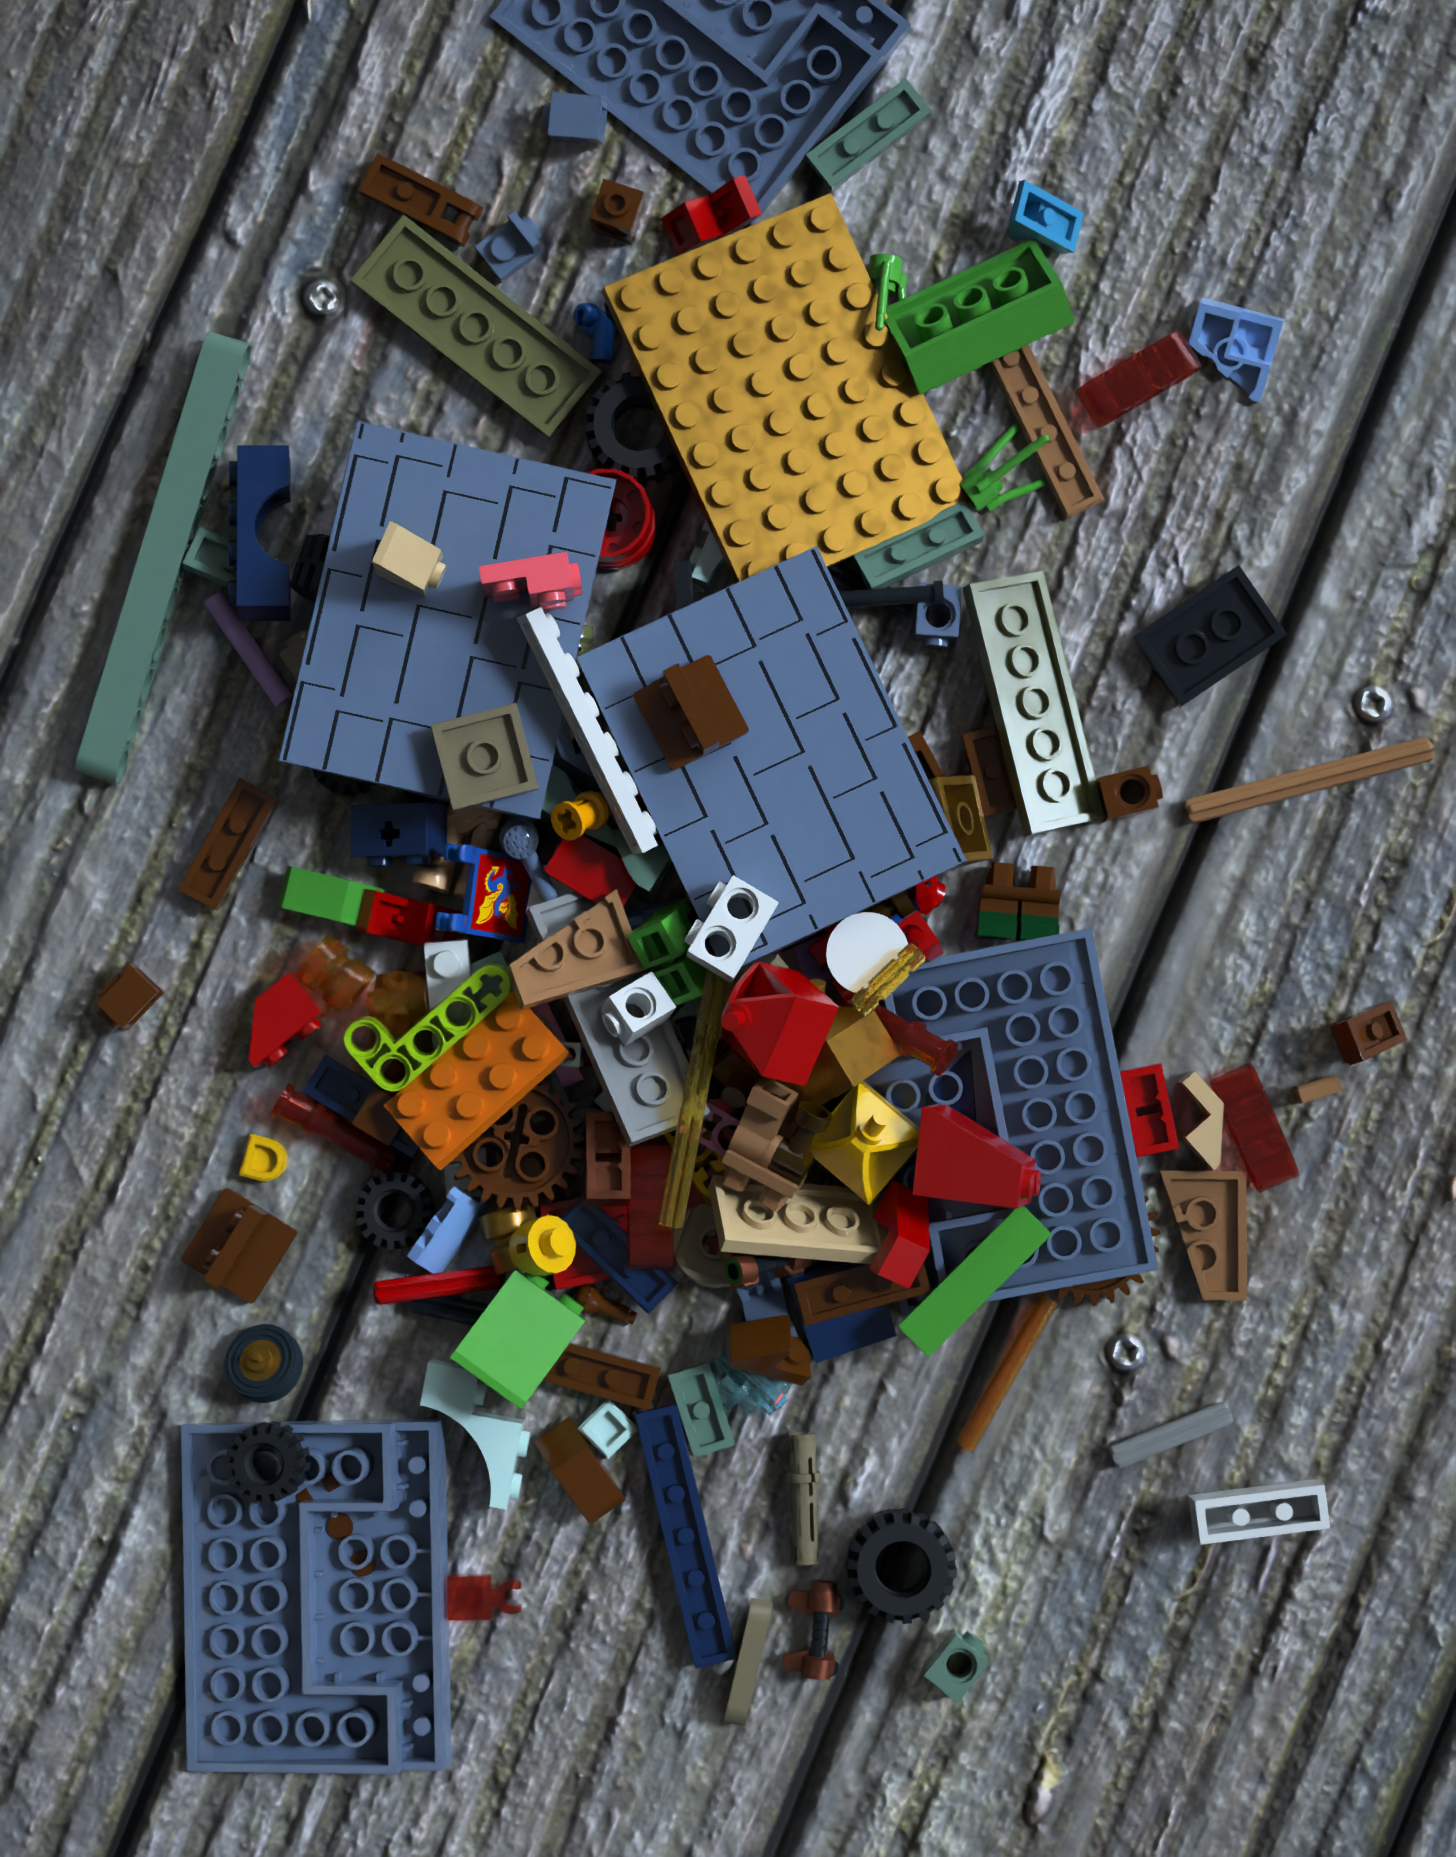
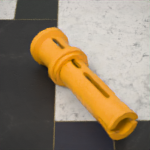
M638 790V795L634 796L637 803L644 801ZM585 791L579 794L573 802L564 801L558 803L551 812V822L554 830L561 838L575 840L583 835L586 829L595 830L601 828L606 824L608 817L613 814L602 792Z

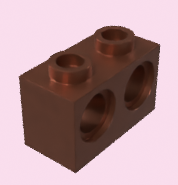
M586 1112L584 1118V1136H586L584 1142V1206H627L631 1199L630 1147L627 1146L613 1112Z

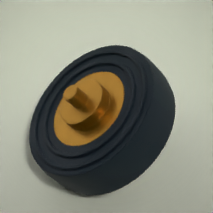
M270 1324L255 1325L241 1332L230 1344L225 1356V1374L231 1387L243 1398L257 1403L274 1402L286 1396L298 1383L303 1370L302 1351L294 1337L286 1330Z

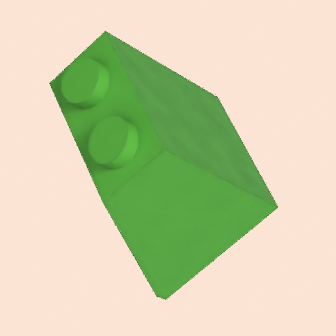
M516 1269L450 1358L519 1409H522L587 1319L580 1314L584 1307L565 1293L560 1298H557L545 1288L549 1281L544 1277L527 1272L523 1273Z

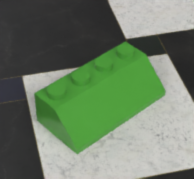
M1034 238L887 306L886 314L888 317L885 319L919 394L938 388L952 379L979 369L997 358L1015 352L1027 344L1054 334L1060 329L1075 323L1063 284Z

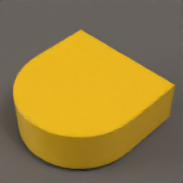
M250 1133L239 1175L259 1181H271L280 1177L288 1164L286 1149L277 1140Z

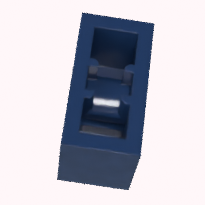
M427 802L351 805L350 857L367 859V866L392 867L393 859H405V865L429 866L430 858L444 857L445 845L447 843V806Z

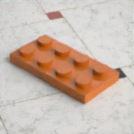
M513 990L504 1001L383 1106L434 1166L441 1171L571 1054L530 1008L520 1009Z

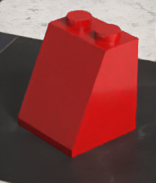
M946 1104L922 1107L912 1195L1017 1209L1031 1203L1032 1196H1038L1041 1184V1171L1035 1170L1036 1159Z

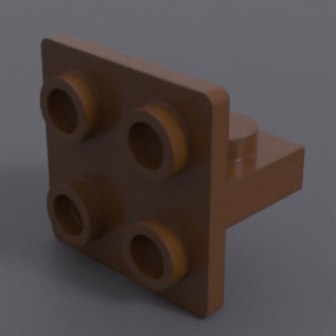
M706 655L682 668L679 663L663 671V678L633 694V698L672 771H676L746 735L749 731L739 708L710 655Z
M225 1188L181 1259L184 1263L205 1275L203 1281L216 1289L224 1287L252 1304L260 1296L298 1232L295 1228L232 1189Z

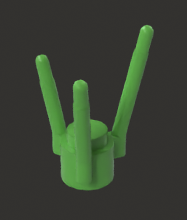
M890 254L871 255L868 269H866L878 294L875 328L878 331L884 328L887 297L894 295L896 289L897 301L906 298L907 275L902 273L903 260L898 256Z
M1015 423L998 439L974 467L963 474L966 479L959 485L967 493L972 501L971 505L977 512L985 506L991 512L1003 503L1046 486L1047 481L1039 479L998 495V492L1003 489L999 479L1049 441L1048 435L1044 434L1033 443H1030L996 470L992 471L990 468H987L983 471L1018 432L1020 426Z

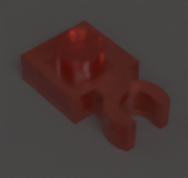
M449 1574L447 1576L448 1620H491L492 1607H498L506 1614L521 1612L522 1604L507 1602L505 1592L510 1589H521L522 1581L508 1579L501 1583L500 1586H492V1574Z

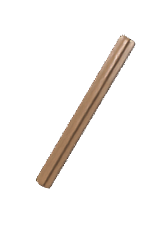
M1422 737L1198 796L1185 801L1186 814L1189 821L1195 824L1426 763L1434 759L1433 747L1427 737Z

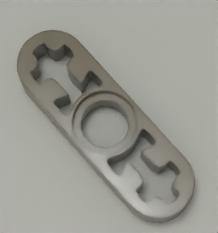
M751 1597L723 1719L725 1722L745 1726L773 1602Z

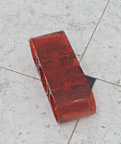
M1177 330L1078 388L1075 393L1094 425L1099 429L1200 370L1202 365L1182 331Z
M1248 1062L1210 1078L1212 1091L1224 1103L1223 1117L1257 1192L1262 1193L1299 1177L1294 1157L1253 1065Z
M633 1145L630 1147L631 1199L627 1205L628 1268H672L674 1254L671 1145Z

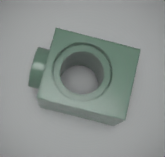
M953 1629L921 1668L923 1676L958 1703L990 1664L987 1655L983 1653L987 1646L970 1631L967 1630L962 1636ZM956 1652H963L970 1657L969 1666L959 1673L950 1671L946 1667L950 1655Z

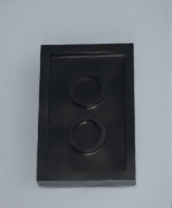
M1238 565L1134 635L1132 640L1176 704L1181 708L1277 643L1287 634L1240 565Z

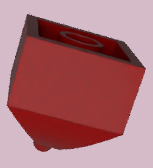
M756 961L742 975L731 991L720 1017V1029L723 1039L761 1076L805 1086L839 1006L801 972Z

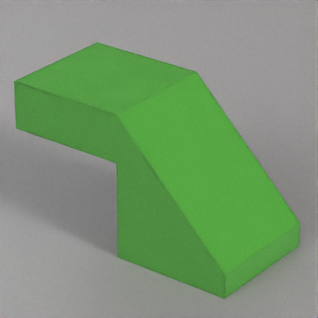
M287 866L277 907L357 927L365 889L384 892L385 889Z

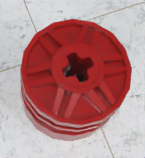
M596 469L588 472L589 474L616 480L608 517L615 515L619 522L615 525L616 531L609 532L605 528L597 567L603 570H622L637 564L650 552L657 537V517L651 501L644 488L629 474L617 469Z

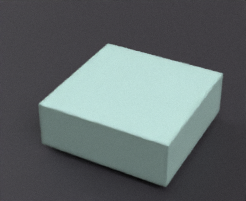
M607 1399L578 1429L609 1459L638 1430V1426L613 1400Z

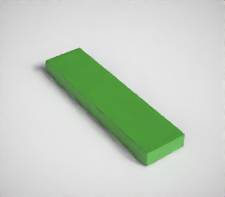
M1025 1206L1015 1208L898 1327L929 1358L1052 1233Z

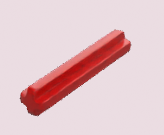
M494 1266L376 1281L373 1283V1296L376 1304L382 1305L492 1290L500 1287V1274L496 1275Z

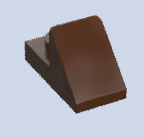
M1391 1000L1330 1025L1343 1061L1349 1063V1065L1367 1060L1407 1040Z
M788 1315L731 1324L726 1328L729 1367L801 1386L811 1378L808 1341L791 1336L790 1317Z

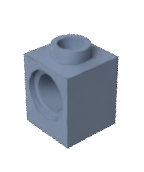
M551 92V103H545L543 108V129H548V136L554 141L604 145L608 102L602 96Z
M919 583L918 586H928L933 584ZM943 585L944 606L935 607L934 602L916 603L913 640L923 641L922 647L947 649L948 643H956L959 636L962 586ZM931 608H941L947 613L949 622L944 627H933L927 622L925 613Z

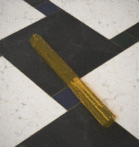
M707 970L705 975L703 994L701 996L659 1220L660 1225L673 1229H680L684 1224L720 1032V1017L724 1010L729 981L710 970Z

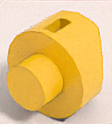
M546 1215L527 1221L517 1228L510 1237L509 1252L513 1264L518 1269L536 1276H548L564 1271L570 1266L576 1253V1242L572 1230L565 1221L557 1216Z

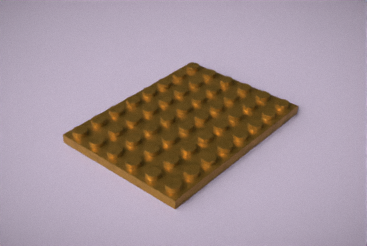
M831 193L604 286L601 290L735 584L816 546L828 568L857 553L927 523L940 511L965 500L967 505L972 503L967 493L959 485L963 481L924 394H919L885 319L884 328L881 331L875 328L878 294Z

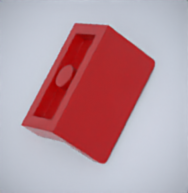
M584 835L575 840L563 839L544 870L548 876L595 905L617 889L621 903L624 906L637 886L621 858Z

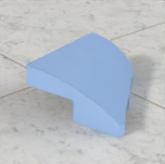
M1202 298L1188 344L1202 356L1210 359L1225 377H1230L1246 391L1252 401L1260 403L1284 319Z
M453 1186L446 1196L448 1198L447 1202L432 1217L424 1232L407 1255L416 1264L433 1274L442 1273L478 1225V1217L485 1215L490 1208L486 1203L480 1204L478 1197L467 1195L458 1186Z

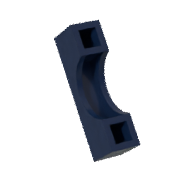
M237 445V461H229L230 487H237V500H229V525L237 526V540H229V566H237V580H229L228 583L229 606H237L239 621H291L289 565L269 556L257 540V533L264 518L277 507L291 502V459L289 445Z

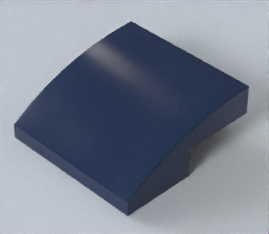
M827 1261L804 1269L802 1277L787 1276L815 1363L897 1336L887 1304L805 1326L794 1284L863 1265L861 1263Z

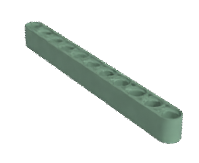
M208 332L204 339L75 764V772L115 785H118L123 778L186 570L183 569L182 563L199 529L247 372L252 350L251 343L213 332Z

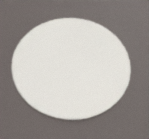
M873 912L857 913L842 920L832 931L826 948L827 964L835 980L847 990L862 995L879 994L892 988L904 975L909 961V946L901 928L888 917Z

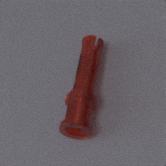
M862 994L849 1000L851 1003L834 997L833 1002L838 1006L874 1010L893 1042L898 1045L900 1054L906 1058L912 1056L930 1066V1072L934 1075H942L953 1061L958 1049V1043L952 1039L945 1041L929 1032L925 1023L921 1021L910 1023Z
M287 1084L277 1100L270 1117L275 1120L281 1117L301 1128L302 1134L306 1137H313L317 1134L382 1170L383 1173L388 1171L392 1163L378 1156L377 1152L393 1160L399 1151L398 1149L385 1145L371 1135L329 1113V1107L321 1102L316 1103L294 1091V1085Z

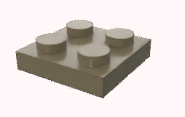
M517 703L431 725L453 811L539 790Z

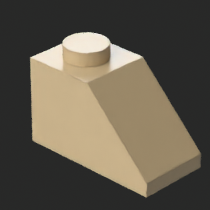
M391 521L372 560L377 576L425 597L430 587L438 588L447 568L446 564L441 563L443 559L441 549Z

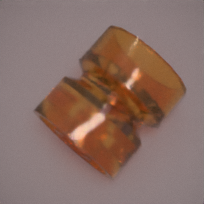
M328 934L308 954L294 976L310 990H322V1000L339 1014H343L368 987L376 972L358 957L348 958L349 949L331 934Z

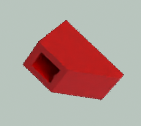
M288 972L255 999L249 1062L253 1067L260 1068L264 1064L268 1068L273 1067L289 1053L285 1048L297 1037L304 1041L322 1027L319 1019L326 1013L292 973Z

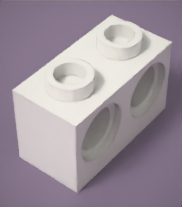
M734 875L727 885L719 881L706 903L713 908L705 923L697 919L684 940L685 943L690 945L686 956L732 983L779 902ZM734 898L746 899L752 907L751 915L745 919L734 918L728 911V902ZM713 935L724 937L729 943V952L722 957L710 955L705 949L706 939Z

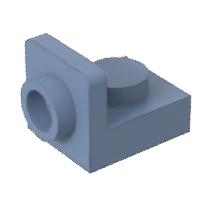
M514 210L507 214L508 221L475 246L477 253L501 283L541 253L540 243L537 240L542 236L539 229L527 215L521 219Z

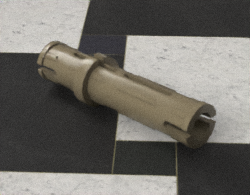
M805 1431L788 1433L790 1471L786 1472V1480L790 1483L792 1564L815 1565L820 1563L817 1482L820 1481V1471L816 1470V1433Z

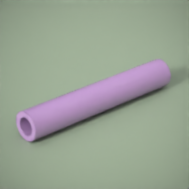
M222 592L206 600L204 605L274 706L279 708L288 703L293 698V694L243 622L239 621L238 615L229 606V602Z

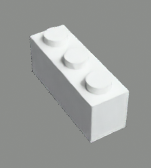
M1316 1479L1188 1495L1193 1538L1200 1545L1330 1528L1325 1485Z

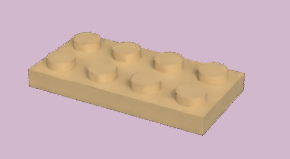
M713 1175L708 1186L721 1252L871 1264L887 1235L886 1228L872 1218L879 1205V1199L877 1198L868 1205L849 1187L803 1183L791 1199L788 1198L780 1210L775 1212L761 1204L759 1197L765 1185L752 1178L743 1192L735 1191L722 1183L723 1176Z

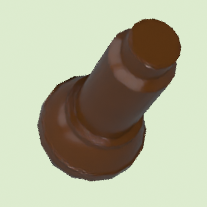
M581 1286L573 1295V1299L584 1307L581 1312L583 1315L598 1313L621 1323L627 1322L633 1324L636 1319L637 1312L632 1311L628 1306L603 1297V1294L595 1286Z

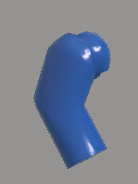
M581 303L577 305L573 312V319L593 339L591 361L604 364L612 363L615 335L614 322L595 304Z

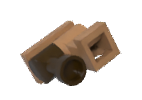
M762 1077L750 1092L743 1116L722 1159V1163L726 1164L722 1183L735 1191L741 1192L747 1188L751 1178L764 1184L765 1187L759 1197V1201L765 1207L778 1212L788 1198L791 1199L803 1185L813 1162V1156L809 1150L815 1133L826 1131L832 1119V1114L817 1103L801 1101L794 1116L799 1126L791 1139L786 1138L780 1133L799 1093L771 1078ZM771 1093L777 1094L780 1098L772 1095Z

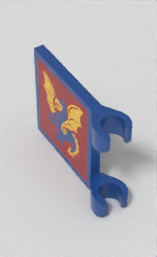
M446 843L445 861L469 864L463 914L438 912L435 929L525 943L528 919L526 909L532 881L521 859L513 858L507 853L477 848L472 845Z

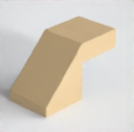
M1189 1071L1177 1084L1205 1115L1180 1138L1208 1170H1215L1221 1163L1224 1103L1195 1071Z

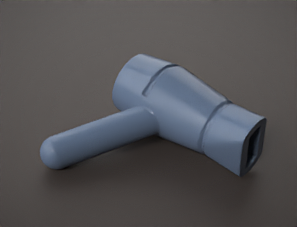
M517 816L508 819L499 826V842L502 849L509 856L521 859L543 902L557 898V891L549 876L545 873V868L535 851L539 843L537 828L529 819Z

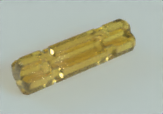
M907 944L898 953L897 956L899 958L897 960L892 959L868 981L866 989L862 987L852 997L851 1002L861 1014L867 1016L879 1006L878 1001L880 999L884 1001L909 977L908 973L910 971L915 972L924 963V954L914 944Z

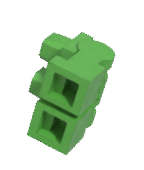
M686 899L657 909L639 927L626 935L644 970L649 968V972L652 971L675 1006L701 997L714 982L713 978L717 976L714 972L686 956L690 945L685 943L684 940L696 921H689L688 919L691 908ZM706 939L705 949L708 952L711 949V946L708 940Z

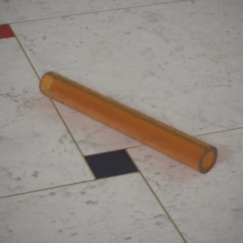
M1042 1293L1039 1294L955 1440L957 1444L974 1452L1057 1308L1058 1302Z

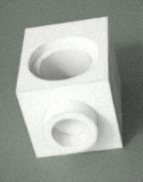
M651 971L609 996L601 1009L603 1013L602 1020L608 1032L613 1037H619L624 1046L665 1023L676 1006ZM625 1005H637L643 1011L644 1017L636 1018L631 1016L627 1012Z

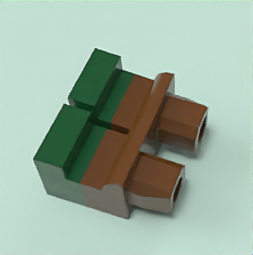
M992 862L987 874L986 884L980 887L974 938L1013 941L1016 939L1017 932V941H1025L1059 934L1058 920L1061 891L1055 890L1054 867L1030 866L1029 887L1023 888L1013 887L1014 864ZM1018 903H1019V918H1018V930H1017V921H1016V919H1017V907H1018Z

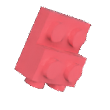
M567 552L479 566L484 597L493 596L494 602L520 598V591L528 590L530 606H540L543 612L564 609L566 608V601L574 600L576 596H582V583L578 562L569 564Z

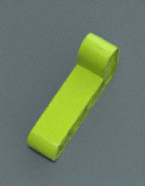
M486 963L480 966L397 1040L376 1018L370 1016L359 1017L353 1020L345 1031V1047L378 1086L391 1092L399 1091L412 1082L504 1001L511 987L507 970L497 963ZM487 974L492 978L498 974L502 978L499 983L501 992L496 993L492 989L487 991L480 999V1002L486 1006L480 1009L475 998L464 990L467 987H471L473 994H475L484 984L482 975ZM454 1001L466 1003L471 1009L470 1019L459 1024L451 1021L447 1015L448 1005ZM366 1026L374 1030L377 1038L376 1044L371 1048L359 1047L353 1040V1032L356 1028ZM421 1030L432 1031L438 1038V1047L431 1052L421 1051L415 1045L414 1037L416 1033ZM388 1059H397L404 1064L406 1074L400 1080H389L382 1072V1064Z

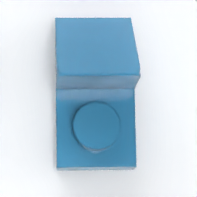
M1021 180L1018 184L1009 220L1010 239L1016 241L1034 238L1062 254L1074 253L1084 212L1032 183Z

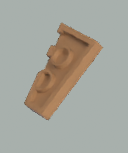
M617 889L607 895L597 905L576 917L556 934L549 936L508 966L506 970L521 1010L643 974L645 970L626 936L632 930Z
M1160 1170L1203 1300L1247 1301V1171Z

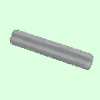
M1218 1402L1114 1444L1109 1448V1452L1115 1466L1123 1468L1228 1426L1233 1422V1417L1228 1405L1225 1402Z

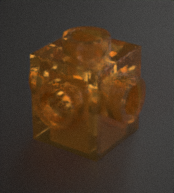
M426 970L412 972L391 971L386 974H376L374 992H368L367 994L369 1016L376 1017L390 1033L404 1034L430 1011Z

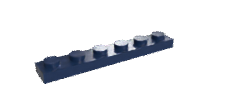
M677 1403L635 1413L695 1669L737 1659V1652Z

